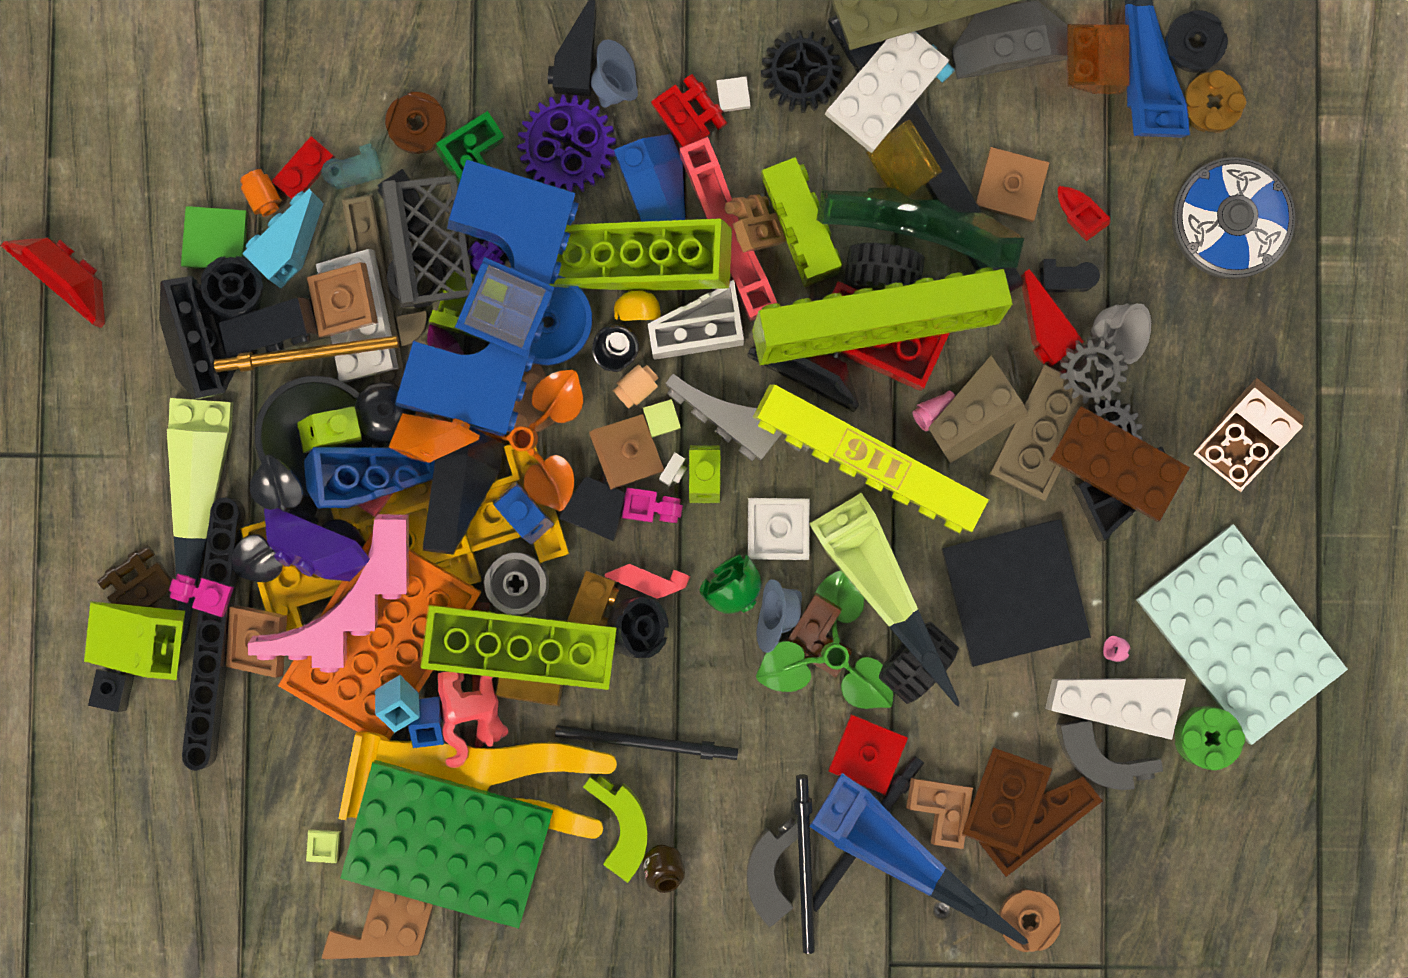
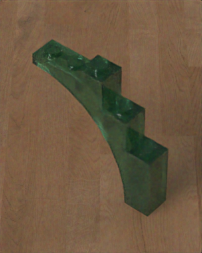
M869 187L868 191L822 190L816 219L822 224L867 227L913 236L962 252L992 268H1018L1024 237L984 213L957 212L939 200H912L895 188Z

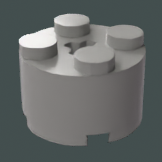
M509 553L498 558L490 566L485 575L484 588L487 598L498 610L506 614L519 615L529 613L543 603L549 589V578L544 566L534 557L522 553ZM515 575L519 576V580H524V587H520L518 593H516L514 587L509 585L510 581L515 580Z

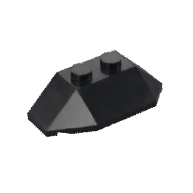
M192 276L162 280L160 282L159 321L176 379L192 398L196 400L224 394L236 370L215 371L214 360L227 358L219 323L229 319L218 315L209 308L202 297L201 285Z
M756 347L750 348L747 357L759 363ZM837 352L764 365L852 412H855L859 406L847 365L841 361L842 356Z

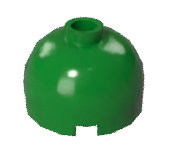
M737 555L715 568L713 573L717 574V576L710 582L705 579L699 589L700 595L713 609L724 614H733L740 611L744 613L752 609L756 604L755 599L758 597L762 586L760 572L748 555H745V559L741 555Z

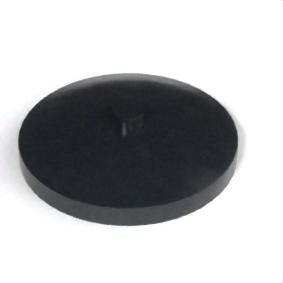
M324 376L297 378L276 389L261 407L254 425V448L260 465L268 454L273 455L283 462L298 478L303 489V498L312 499L307 491L304 460L310 452L304 453L297 423L313 414L354 407L360 394L344 382ZM360 431L361 442L337 447L378 448V443L366 438Z

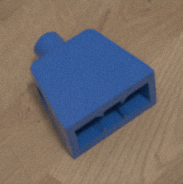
M517 481L493 501L496 509L517 533L531 545L555 525Z

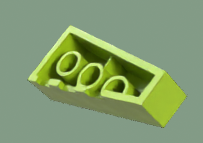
M795 157L761 170L762 181L774 212L778 216L804 288L838 275L842 266V260L837 248H834L830 239L831 232L826 220H822L818 211L820 209L818 198L815 192H810L807 185L809 176L804 164L799 165Z

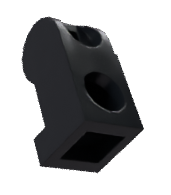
M1043 259L1039 263L1040 283L1047 293L1085 292L1094 287L1100 278L1099 269L1090 262L1081 263L1076 267H1056V259Z

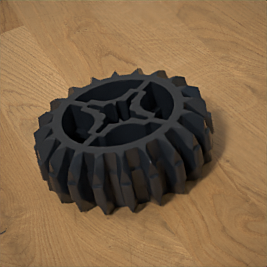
M798 30L796 39H793L792 35L788 32L785 34L786 43L777 38L774 42L777 49L773 47L767 48L766 53L771 58L766 57L762 59V65L767 68L761 70V77L768 78L763 82V88H773L769 93L770 99L780 96L777 104L779 107L784 106L787 101L790 103L788 109L790 112L794 111L795 105H800L801 113H805L806 104H810L811 109L816 111L818 109L817 100L823 105H827L829 101L827 95H836L837 90L833 86H839L841 79L835 75L841 74L843 69L842 66L834 65L840 61V55H830L834 50V45L830 44L825 48L823 47L826 39L824 36H821L816 42L814 41L813 31L809 32L808 38H803L802 30ZM796 51L794 62L777 68L778 63L785 55ZM806 51L818 56L824 65L820 66V63L811 62L807 58ZM800 59L802 60L804 72H806L803 84L801 83L799 72H797ZM819 76H826L825 81L818 89L807 93L808 82L819 79ZM779 78H783L784 81L793 82L796 85L797 93L784 87Z

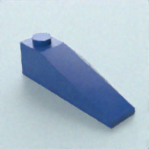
M672 135L642 138L614 149L616 160L641 222L685 220L683 166Z
M313 447L304 460L307 491L317 508H350L433 480L435 461L428 463L410 459L391 448Z

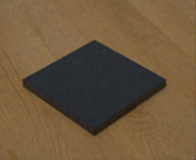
M1061 519L941 548L971 667L1091 638Z

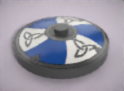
M1230 157L1218 159L1199 168L1181 186L1172 209L1173 234L1183 255L1201 271L1223 279L1247 278L1272 266L1288 248L1295 229L1294 203L1284 182L1267 166L1246 158Z

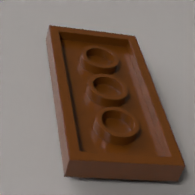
M1082 406L1079 407L1049 459L1050 462L1156 522H1159L1190 469L1189 466Z

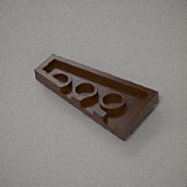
M1081 777L1043 795L1022 857L981 842L978 843L1004 876L1007 877L1103 802V800L1087 780Z

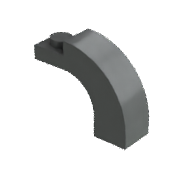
M1081 719L1056 724L1059 742L1066 758L1079 773L1095 783L1112 789L1130 790L1135 789L1134 776H1136L1137 781L1155 778L1154 773L1163 772L1161 759L1156 757L1127 762H1112L1105 758L1096 745L1091 720Z
M792 817L779 826L778 831L780 833L777 836L769 827L762 832L752 847L747 863V885L751 901L757 913L769 928L793 909L792 902L782 892L774 878V869L778 857L798 839L797 819L794 821Z

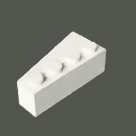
M1052 679L1045 709L1172 740L1186 679Z

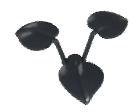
M268 454L250 482V493L255 502L269 510L280 506L283 512L290 510V514L317 525L319 520L315 518L317 506L310 498H303V489L295 474L279 459ZM334 519L322 525L323 528L356 541L361 548L366 542L356 527L347 521ZM258 534L249 535L240 540L233 551L231 560L235 574L255 582L274 580L281 573L283 564L274 558V550L269 546L266 539Z

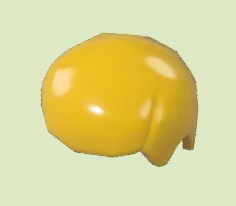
M643 290L629 291L616 300L614 304V317L618 320L619 315L623 321L656 320L661 317L659 301L652 293Z

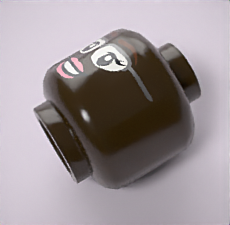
M657 845L645 854L643 870L648 886L660 893H668L677 889L685 878V870L680 852L671 846Z

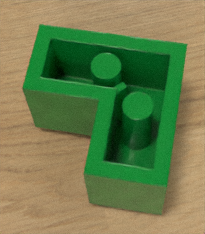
M486 111L437 142L435 150L450 173L456 175V182L459 185L466 159L488 166L482 156L502 144L505 136L490 113Z

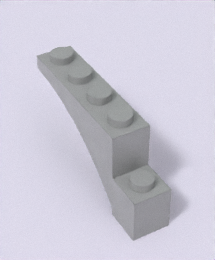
M674 374L665 383L666 387L670 389L667 394L680 405L683 401L693 407L691 413L704 424L707 420L717 426L714 432L728 443L731 439L741 446L738 451L751 461L755 458L761 461L783 434L776 430L773 435L758 427L760 421L753 418L757 408L732 404L709 396L690 386ZM789 444V445H790L792 448H794L796 451L799 452V451L801 450V449H799V448H797V447H795V446ZM805 445L802 446L806 452L810 449Z

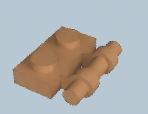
M754 194L749 195L747 198L737 197L725 204L726 213L738 217L739 221L733 223V227L736 232V239L743 253L777 246L786 242L777 214H769L768 212L769 199L766 196Z

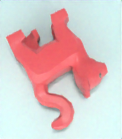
M438 673V692L442 701V733L444 740L457 750L455 756L445 760L446 765L451 768L460 767L468 758L469 749L465 741L454 733L457 724L472 720L478 721L476 748H482L484 744L492 747L493 743L500 741L501 738L508 734L507 726L498 717L499 701L493 687V677L472 675V692H463L461 682L464 680V673Z

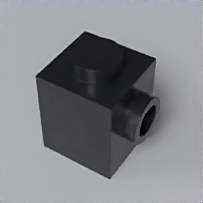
M111 668L96 669L88 706L114 712L127 711L135 675Z

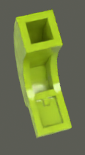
M591 775L583 788L610 807L617 816L620 825L619 840L604 860L603 865L628 883L639 868L647 847L648 823L645 811L635 793L623 783L616 793L612 790L614 784L602 775H599L598 778Z

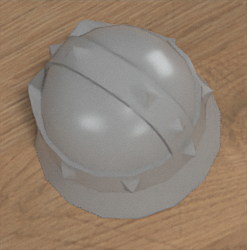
M1128 303L1124 305L1117 304L1102 310L1097 315L1090 331L1093 342L1097 343L1100 337H1104L1105 346L1114 342L1116 345L1114 353L1118 351L1123 352L1124 358L1121 362L1132 364L1138 361L1150 339L1151 317L1149 310L1144 304L1138 303L1131 305Z

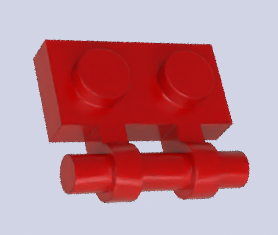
M693 74L683 80L689 89L682 94L675 84L651 101V105L681 147L711 136V133L705 126L711 121L718 130L728 124L722 116L723 110L718 104L712 102L706 93L708 89L703 82L699 83ZM693 100H697L705 111L699 116L689 104Z

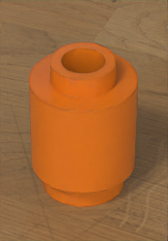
M262 169L253 170L240 179L242 184L241 190L255 215L262 214L263 217H266L279 210L278 205L282 200L268 174H264Z

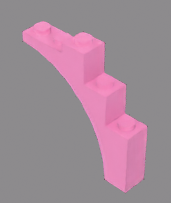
M377 514L374 519L372 545L368 555L370 560L365 565L358 581L346 596L323 616L302 627L278 634L252 636L248 642V655H257L259 660H272L276 658V655H288L290 660H304L308 658L307 656H312V668H320L321 672H337L339 668H344L347 662V631H351V634L354 636H366L370 634V631H375L377 628L378 594H382L384 599H399L401 594H407L409 515Z

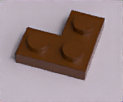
M815 593L786 641L798 644L804 651V659L820 657L823 647L833 642V638L828 635V632L841 613L842 608ZM840 642L839 644L847 649L850 656L852 649ZM812 663L835 678L841 671V669H831L825 663Z

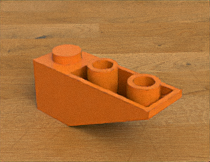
M418 411L415 415L402 413L389 448L410 459L430 463L479 440L480 435L469 430L470 424L456 418L450 421L441 416L434 415V417Z

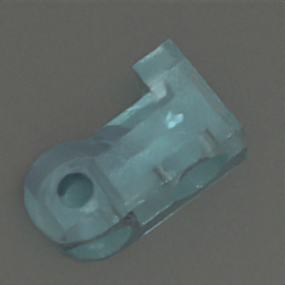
M371 143L359 146L361 155L344 160L334 158L326 161L321 169L323 179L333 188L344 189L383 178L376 148Z

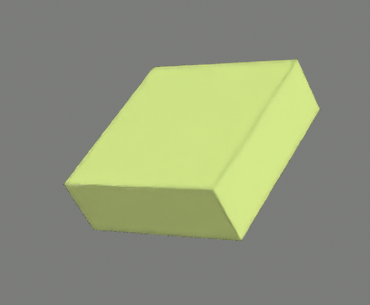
M672 399L643 408L652 438L681 429Z
M308 830L306 861L338 863L341 831Z

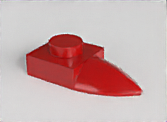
M1058 187V200L1067 216V222L1085 241H1088L1110 224V217L1086 194L1070 187Z

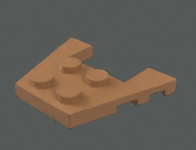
M375 888L361 938L331 929L327 937L322 959L419 955L434 905Z

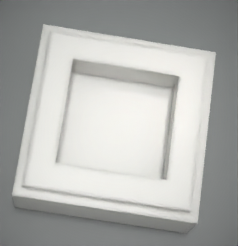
M746 76L716 80L719 105L723 112L750 109Z

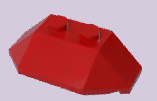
M49 238L4 241L0 245L92 325L102 328L105 324L102 281L94 275L97 272L96 268L86 260L82 259L79 262L72 256L75 251L61 239L56 243Z

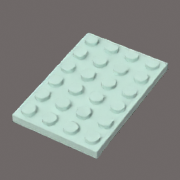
M1234 524L1228 526L1136 598V601L1219 707L1231 713L1238 720L1248 744H1254L1348 670Z

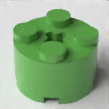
M1210 706L1191 708L1181 715L1175 725V745L1178 753L1190 764L1204 769L1216 771L1231 765L1239 757L1245 743V734L1240 723L1231 713L1223 709ZM1206 732L1213 733L1211 735V738L1213 739L1211 743L1206 742Z

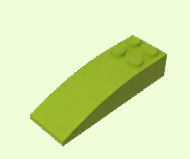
M722 219L566 225L565 232L570 233L569 240L563 254H558L556 259L557 262L561 263L558 275L565 278H558L554 284H549L553 287L568 288V286H578L581 289L605 290L728 289L730 286L732 228Z
M428 605L420 667L421 669L609 690L616 628Z

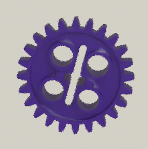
M562 95L560 103L556 104L555 100L549 97V107L546 108L539 102L540 113L537 114L531 110L529 111L532 122L522 121V125L527 132L518 133V137L525 141V143L517 145V148L521 152H526V154L520 157L521 163H530L525 171L527 174L536 172L533 178L535 181L540 182L544 179V184H554L555 187L560 189L564 186L570 192H573V186L577 185L581 192H584L585 182H588L593 187L596 186L593 177L596 175L604 179L605 175L601 168L612 167L606 157H615L614 150L608 147L615 145L616 139L607 137L614 132L613 126L604 127L608 121V116L603 115L598 118L600 107L596 106L589 110L590 102L588 99L582 105H579L577 95H574L571 103H567L565 95ZM562 118L568 121L567 127L562 131L552 128L553 122L557 119ZM589 131L595 134V139L590 144H583L579 141L580 135L584 132ZM543 132H548L564 143L571 139L574 148L591 153V157L583 156L579 151L571 147L563 150L559 141L544 137L542 134ZM545 145L555 148L554 154L549 158L539 156L541 147ZM576 158L582 161L580 169L577 171L566 169L568 160Z

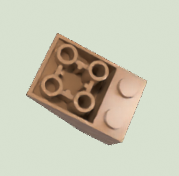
M1256 378L1235 400L1193 454L1241 492L1303 427L1304 415Z

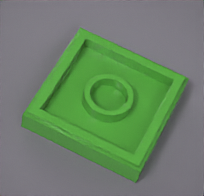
M186 206L181 267L206 269L208 264L219 257L236 258V256L245 258L242 253L246 248L248 212L246 210Z

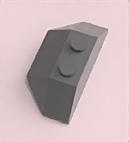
M1037 0L976 13L951 50L957 80L1076 58L1070 27Z

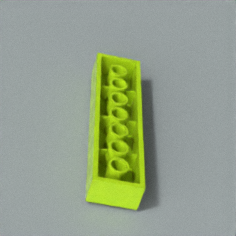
M988 267L977 270L975 274L964 276L963 273L959 272L947 275L945 279L933 281V278H923L917 280L915 284L903 286L902 283H893L887 285L882 290L873 291L872 288H863L855 291L852 295L842 296L841 293H833L825 296L823 300L811 301L810 298L796 300L793 302V305L769 304L758 311L752 333L759 365L997 325L1013 303L1004 269L993 270V268Z

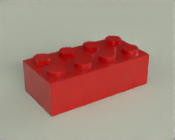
M838 281L833 293H841L842 296L854 294L857 289ZM949 333L837 353L916 390L922 391L927 384Z

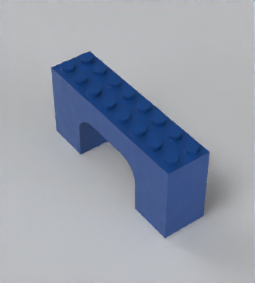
M466 159L447 229L496 244L507 255L511 269L549 285L550 283L554 284L557 280L561 263L557 262L556 259L558 254L562 255L566 249L570 233L565 232L566 225L571 226L572 221H574L579 203L573 202L576 193ZM507 287V290H506V293H505V297H506V295H507L508 290H509L510 287ZM515 290L509 306L531 315L537 299ZM550 298V300H549V302H548V305H547V307H546V310H547V311H548V308H549V305H550V302H551V298ZM506 312L500 328L522 337L528 320ZM540 322L532 342L537 343L540 339L544 322ZM413 341L395 405L433 417L434 415L441 416L450 421L456 418L470 424V427L503 437L507 431L511 432L514 429L518 412L513 411L515 401L520 402L525 392L527 382L521 380L523 373H528L531 370L535 352L530 351L532 343L526 357H523L492 343L478 353L460 355Z

